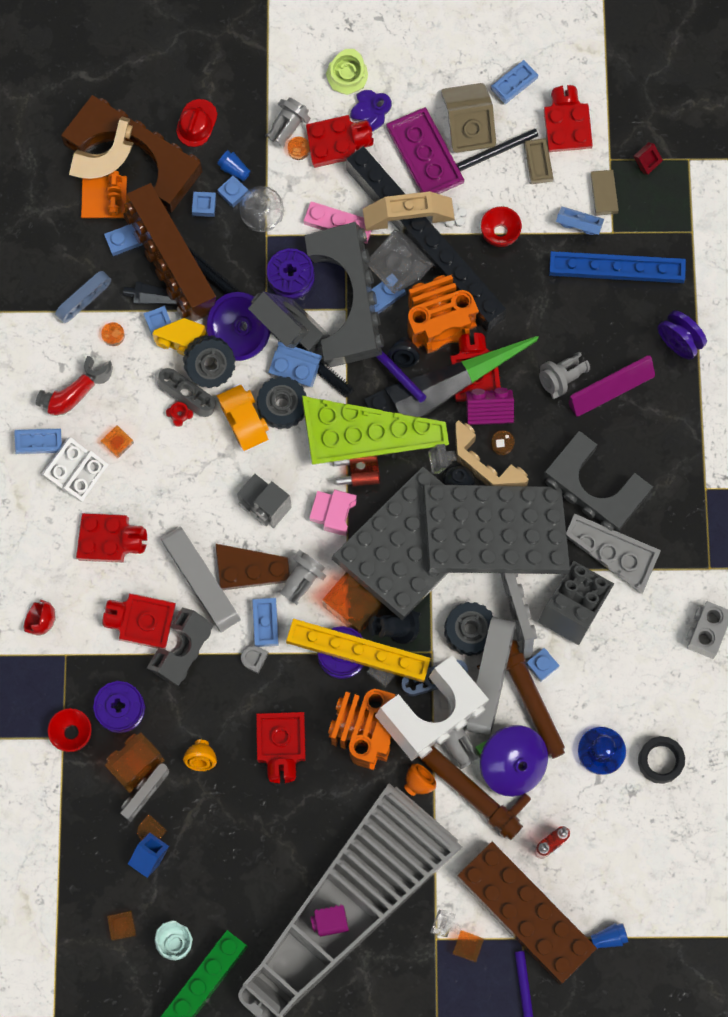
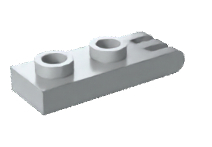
M159 764L148 779L144 778L136 788L138 792L133 798L129 797L121 807L123 811L120 814L129 822L134 819L168 776L169 769L165 764Z

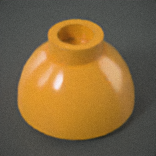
M199 739L187 749L183 762L192 770L207 771L216 766L217 758L214 750L209 746V742Z

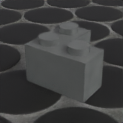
M256 474L237 493L240 507L247 512H250V510L257 515L256 519L266 527L269 524L272 528H275L292 508L288 493L272 481L268 484Z

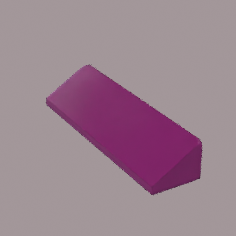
M646 356L572 394L568 404L575 416L579 417L654 378L655 371L651 356Z

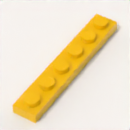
M293 619L286 643L423 683L431 659L297 619Z

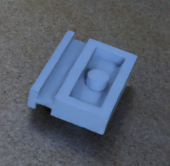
M278 341V348L275 351L268 373L285 378L290 377L300 384L313 387L322 355L297 347L289 348Z

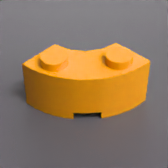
M238 385L217 395L223 413L243 451L269 440L266 434L269 428L264 418L259 419L253 406L255 400L250 390L245 391L242 385Z

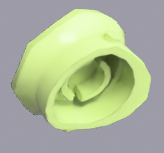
M345 49L338 53L333 61L329 63L326 76L334 91L349 95L364 88L368 78V71L359 52L355 49Z

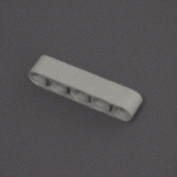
M180 526L162 537L161 541L218 630L223 632L241 620L182 527Z
M492 617L476 683L489 700L484 706L486 710L475 719L472 716L468 719L467 731L491 736L516 627V622L496 617Z

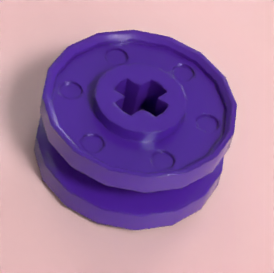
M287 248L274 254L267 264L268 282L276 295L294 300L303 297L311 290L314 284L315 273L312 261L306 253L298 249ZM288 272H293V276H288Z
M676 310L672 311L667 317L668 321H662L658 325V333L667 346L676 354L688 360L693 359L697 354V349H703L706 346L707 338L702 329L689 316Z
M340 626L331 629L363 638L353 628ZM317 652L319 665L325 673L333 678H351L364 667V665Z
M122 681L111 682L102 687L95 696L93 705L95 717L100 724L111 732L121 734L132 731L139 726L144 718L146 708L144 699L136 687ZM121 702L125 708H121L122 712L118 713L114 706H118L117 703Z

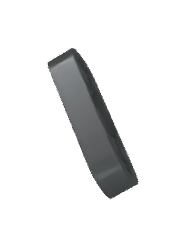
M165 368L160 371L157 381L160 389L177 401L186 404L190 410L199 416L208 417L213 414L216 405L213 396L174 369ZM188 389L192 392V395L184 396L180 391Z

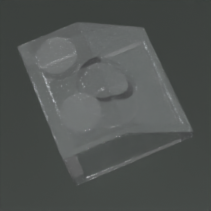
M394 230L372 254L368 263V267L394 294L420 281L434 265L406 234Z

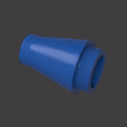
M228 150L217 163L221 167L220 170L241 179L243 182L251 173V170L245 166L234 152L231 153Z
M614 923L591 935L593 945L597 949L624 946V943L629 942L623 923L618 925Z

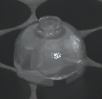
M256 186L246 191L241 199L239 207L241 220L251 230L258 232L270 231L274 229V226L279 221H282L284 215L283 201L274 189L267 186Z

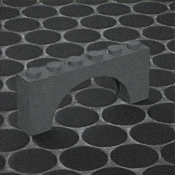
M356 222L304 235L308 257L314 263L329 262L344 268L350 277L353 287V304L346 322L336 333L321 340L324 362L330 367H335L382 355L381 347H384V340L378 331V326L381 322L378 312H375L374 305L377 304V298L371 288L374 279L371 270H368L370 255L364 245V242L367 241L364 228L361 229Z

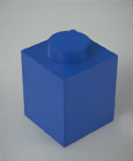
M149 833L137 845L128 865L148 878L160 865L169 846Z

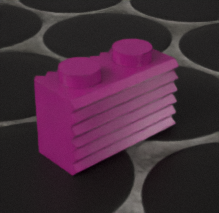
M497 388L495 391L474 389L472 392H466L467 422L469 425L514 423V397L512 390Z
M341 904L339 907L335 905L334 908L331 906L329 909L327 907L324 910L322 908L320 910L316 909L315 915L310 916L313 931L318 932L320 937L349 931L345 908Z

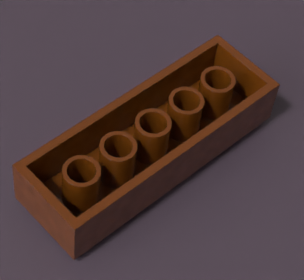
M149 183L127 193L126 203H124V218L128 225L132 224L134 227L135 238L139 244L142 243L144 245L148 261L150 263L153 262L156 266L157 277L160 281L164 280L169 298L175 300L178 305L177 311L180 317L195 322L208 316L215 304L216 295L154 187Z
M493 841L457 875L459 882L559 985L563 984L597 949Z

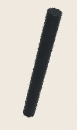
M534 128L463 160L456 165L461 172L521 145L525 141L538 137V132Z

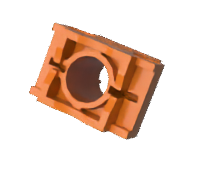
M441 275L434 278L432 282L426 284L418 283L409 289L408 337L417 348L424 346L427 354L439 350L446 344L459 343L460 336L469 333L470 337V329L477 327L475 321L476 313H479L475 300L468 291H456L457 286L453 283L452 275L446 277Z
M372 689L364 696L361 706H359V695H354L352 704L350 703L351 696L349 692H345L344 698L339 697L336 705V715L338 717L337 720L331 721L328 733L334 746H337L339 737L341 738V748L346 749L348 740H350L349 754L354 764L374 770L377 759L387 762L392 736L375 715L380 707L395 697V694L380 689ZM372 702H379L381 706L373 708L370 704ZM358 747H365L367 752L358 754L355 750Z

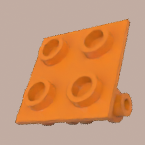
M114 171L108 176L100 178H82L81 218H124L127 176H121L118 171Z

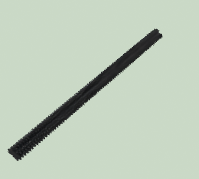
M191 248L189 249L204 276L212 284L216 285L220 291L224 292V294L241 291L236 290V287L234 288L230 281L228 282L226 278L224 279V276L222 277V274L220 275L216 269L214 270V267L211 269L212 266H209L208 262H203L204 259L201 260L202 257L197 256L195 252L193 253ZM300 342L296 346L297 348L307 350ZM320 360L317 374H320L330 385L337 388L336 390H339L343 396L348 397L354 392L353 387L350 388L351 385L348 386L349 383L346 384L347 381L345 382L343 377L340 379L341 376L338 377L339 374L336 375L337 372L334 373V370L333 372L332 369L329 370L330 367L327 368L328 365L325 366L326 363L324 364V361Z

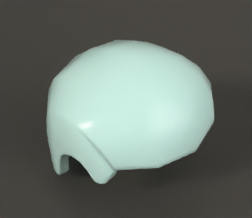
M172 920L163 923L157 929L155 945L159 954L164 958L173 961L185 958L191 951L193 939L186 926Z

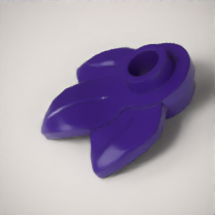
M363 90L357 93L356 96L359 103L352 108L350 117L354 120H368L373 132L384 124L385 114L390 111L392 101L387 94H376L372 90ZM379 101H384L382 106H377Z

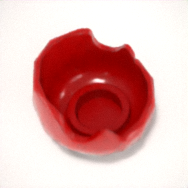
M40 600L42 603L35 602L31 606L23 626L25 632L40 636L46 634L53 627L56 620L55 608L50 602Z

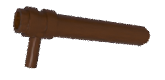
M513 639L506 671L509 672L537 733L546 744L548 756L551 755L552 759H555L565 754V746L525 664L526 659L523 653H520L518 650L520 646L517 640Z
M434 746L431 747L433 750L421 759L418 756L421 761L488 820L487 823L491 827H496L500 831L499 834L512 840L523 828V825L519 823L520 819L516 816L531 800L526 793L508 810L504 805L500 806Z

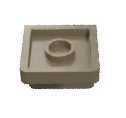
M478 83L442 89V98L448 111L453 151L459 153L494 147L496 145L493 104L485 84Z

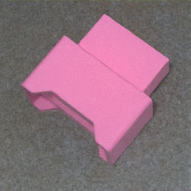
M335 489L333 495L317 491L309 518L310 521L323 524L324 531L347 536L348 526L346 520L350 508L356 505L357 495Z

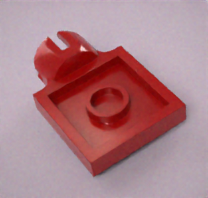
M563 85L553 88L551 93L552 106L544 107L549 152L592 149L593 143L588 103L583 104L579 102L578 90L573 85H567L565 96Z
M349 115L306 124L314 168L346 161L349 156L363 146L365 148L370 147L374 143L372 128L368 120L354 123L351 122Z
M469 333L460 336L458 340L459 354L451 356V363L453 365L491 352L486 348L484 334L474 333L473 345H470ZM498 367L456 394V402L466 401V392H472L474 389L495 391V389L501 388Z
M82 513L76 559L79 561L124 563L126 554H141L145 551L147 545L142 544V541H147V531L143 526L129 525V517L127 515Z
M129 593V598L125 602L107 601L102 624L106 628L118 630L120 632L119 641L166 650L176 603Z
M304 712L256 714L258 763L263 762L267 764V776L270 782L280 783V771H284L285 783L295 781L297 762L306 761Z

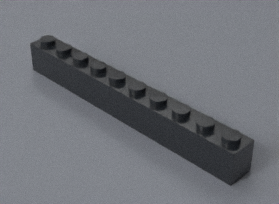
M364 146L346 159V170L374 202L387 196L405 194ZM426 217L391 221L438 276L445 275L446 277L452 275L453 283L457 286L456 291L465 290L471 293L479 310V313H476V320L487 332L505 319L506 308Z

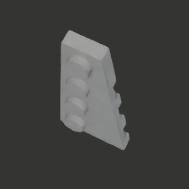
M574 514L566 532L567 539L643 594L661 550L617 531H610L605 526Z
M500 573L506 597H511V600H509L512 618H517L515 620L518 641L523 640L521 653H523L526 660L531 659L534 639H537L535 626L530 625L528 620L531 616L528 604L524 605L522 600L524 598L522 584H517V573Z

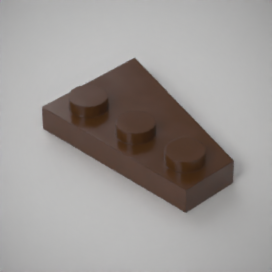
M216 544L220 587L222 590L286 583L290 576L288 557Z

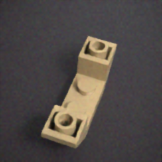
M430 191L387 196L363 208L365 231L387 229L388 221L431 216L432 223L455 220L452 198Z
M459 420L455 423L456 456L459 464L470 469L473 475L486 486H527L528 475L520 467L515 468L511 464L498 477L496 470L489 465L487 467L483 465L476 453L473 451L468 452L467 450L475 442V431L467 423L462 424Z

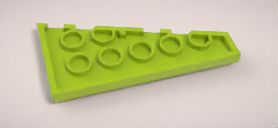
M302 396L312 465L449 445L446 422Z

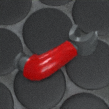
M87 356L84 363L85 375L82 374L77 380L61 391L56 390L54 393L48 392L45 394L44 390H40L36 398V406L40 407L43 405V408L48 409V414L54 416L64 415L71 411L95 384H102L110 379L113 370L111 360L104 363L100 370L93 371L94 360L92 357Z

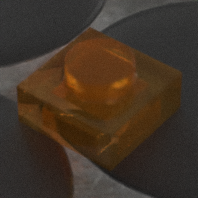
M116 425L101 440V443L116 458H119L134 444V441Z
M132 911L107 916L112 941L137 936Z
M461 930L453 955L476 963L484 938Z

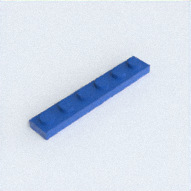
M550 252L549 276L671 283L685 282L686 259Z

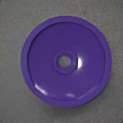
M233 292L219 298L211 308L207 319L208 336L214 335L216 338L223 339L232 349L236 361L248 360L258 355L266 346L270 336V330L248 309L252 305L251 301L255 296L244 292ZM245 322L248 326L246 330L243 328Z
M522 725L507 726L495 732L484 745L480 756V771L485 783L496 793L510 797L523 795L536 787L543 778L548 764V751L544 740L537 732ZM523 762V766L518 768L519 764Z

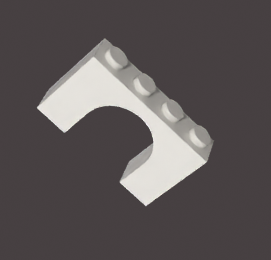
M450 656L435 667L429 676L448 701L450 712L446 720L432 723L420 719L399 694L380 707L375 715L411 761L418 756L421 759L427 756L433 750L431 747L434 744H443L450 738V732L454 729L457 732L468 724L467 720L473 716L476 719L486 710L484 706L489 699L453 656Z

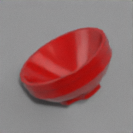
M501 206L490 209L485 213L481 221L483 237L491 245L505 247L514 243L522 229L519 215L508 207ZM498 226H503L506 228L507 234L499 237L494 233V229Z
M77 709L61 710L49 722V739L61 751L76 752L81 750L91 738L92 727L90 720L82 711ZM70 726H75L79 730V734L75 739H67L65 736V730Z

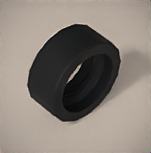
M659 736L650 739L644 744L638 756V765L646 779L654 783L665 784L672 782L681 774L685 766V754L677 741L670 737ZM664 746L674 753L676 762L673 770L666 774H658L649 767L647 761L648 754L653 748Z

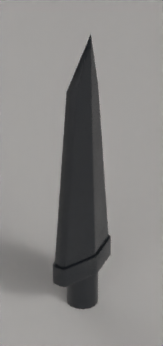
M136 281L135 288L124 287L123 296L134 297L133 304H177L175 300L169 298L164 288Z

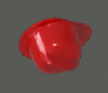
M196 99L186 104L178 121L176 131L179 140L189 147H198L208 141L217 119L216 107L211 102L204 99Z

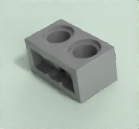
M707 601L703 607L699 606L694 619L698 621L695 628L690 627L686 640L689 641L687 649L714 659L728 627V609ZM706 615H715L718 619V622L710 623L707 620ZM698 636H707L709 639V644H701L698 640Z

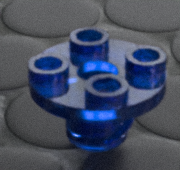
M596 727L587 731L582 736L578 745V757L581 765L589 772L596 775H608L614 773L623 764L626 757V746L622 737L616 731L607 727Z

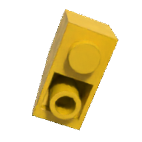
M183 318L154 330L152 335L154 342L159 347L175 349L180 355L184 356V351L188 348L189 343L207 333L204 325Z

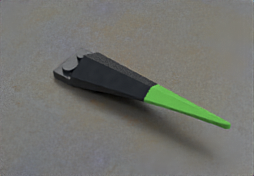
M538 336L410 379L426 395L425 401L421 403L401 383L386 387L384 390L365 398L364 402L367 408L424 418L463 389L537 342Z

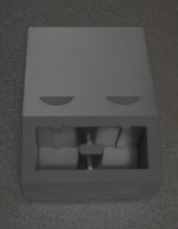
M573 561L569 573L564 575L545 606L538 623L579 645L614 583Z

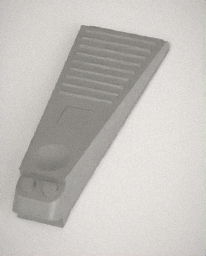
M389 783L265 959L243 983L238 993L240 1002L256 1017H284L294 1005L307 995L462 848L458 843V839L397 786L394 788ZM340 904L343 905L349 931L322 937L319 936L318 932L313 931L310 916L315 915L316 909L320 910L322 908L324 910L326 907L329 909L331 906L334 908L335 905L338 907Z

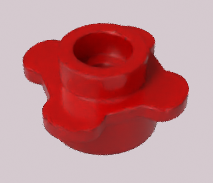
M177 401L171 408L166 410V415L172 418L175 426L180 427L184 421L193 418V411L188 410L186 404Z

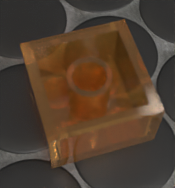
M347 572L322 599L324 608L347 627L353 628L359 633L366 628L371 617L376 616L384 606L382 602Z
M141 732L138 735L133 734L124 743L126 746L120 752L114 751L106 759L108 762L105 764L110 773L129 793L144 778L148 777L159 764L165 761L161 753Z

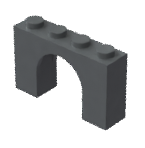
M263 291L252 299V305L248 308L286 347L295 348L300 342L308 351L316 352L322 346L321 340L330 336L291 298Z
M579 431L546 470L543 479L546 480L545 483L555 490L558 487L561 488L564 498L571 504L576 503L583 508L582 512L586 516L596 518L601 522L600 525L605 526L610 531L619 532L650 494L653 486L634 473L614 496L597 498L588 494L580 484L579 471L594 454L598 444Z

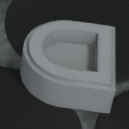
M248 646L241 654L242 664L246 669L259 674L269 652L257 646Z

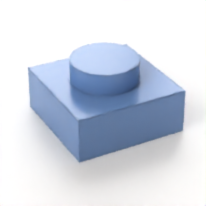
M234 176L217 189L218 194L232 207H235L249 194V190Z
M194 192L192 215L215 217L216 193Z
M165 306L144 313L151 335L154 330L171 323Z
M545 648L526 662V665L540 682L560 666Z

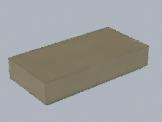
M547 139L525 141L524 147L531 184L553 182Z
M613 170L592 171L591 183L596 216L618 214L619 209Z

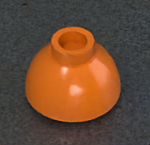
M412 764L406 775L407 783L404 785L405 790L410 795L428 794L436 789L435 778L424 766L420 764Z

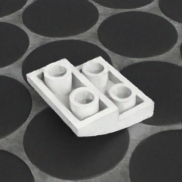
M68 437L41 475L82 502L109 464L92 451L86 450L72 438Z

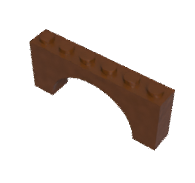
M92 95L62 133L63 143L73 151L80 150L86 152L97 144L114 141L119 119L121 117L128 118V115L121 109L116 110L112 108L105 99H98ZM130 119L129 125L133 126L130 139L126 138L125 140L133 142V145L144 150L156 163L158 179L154 189L166 210L172 213L201 175L202 167L200 160L193 154L188 155L184 153L177 144L168 143L158 132L154 131L152 133L146 129L142 122Z

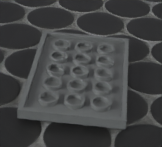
M424 467L402 486L332 556V560L401 620L448 574L429 572L423 487L424 485L444 484Z
M424 485L423 496L429 572L569 573L570 564L561 488L558 487L555 490L552 487Z

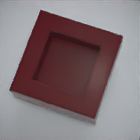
M650 142L633 156L642 173L647 175L663 161L655 144Z

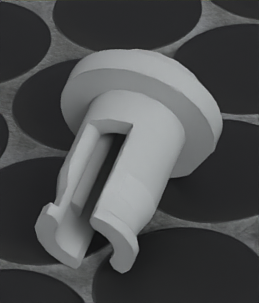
M290 97L288 100H280L278 105L282 108V111L274 121L270 132L266 133V137L273 142L276 139V142L283 148L285 147V142L292 136L300 122L308 124L311 119L307 115L309 110L306 106Z
M577 352L573 357L566 358L557 364L547 361L541 365L539 378L545 390L551 393L552 399L565 394L568 390V383L577 379L582 373L590 371L588 360L579 364L581 352Z
M300 549L293 558L298 565L286 580L283 589L278 591L296 605H298V600L308 591L317 577L322 580L326 578V575L322 572L325 567Z
M454 729L449 733L450 738L444 744L452 757L459 763L460 766L458 767L460 769L472 764L471 761L480 758L479 754L477 755L474 751L473 744L464 729L458 732Z

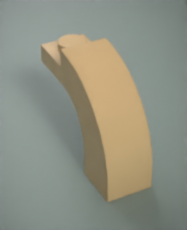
M126 117L119 119L113 146L108 151L101 154H91L76 150L73 155L69 175L94 179L106 176L118 169L130 154L134 144L125 140L126 138L130 139L133 126L129 125L130 119Z

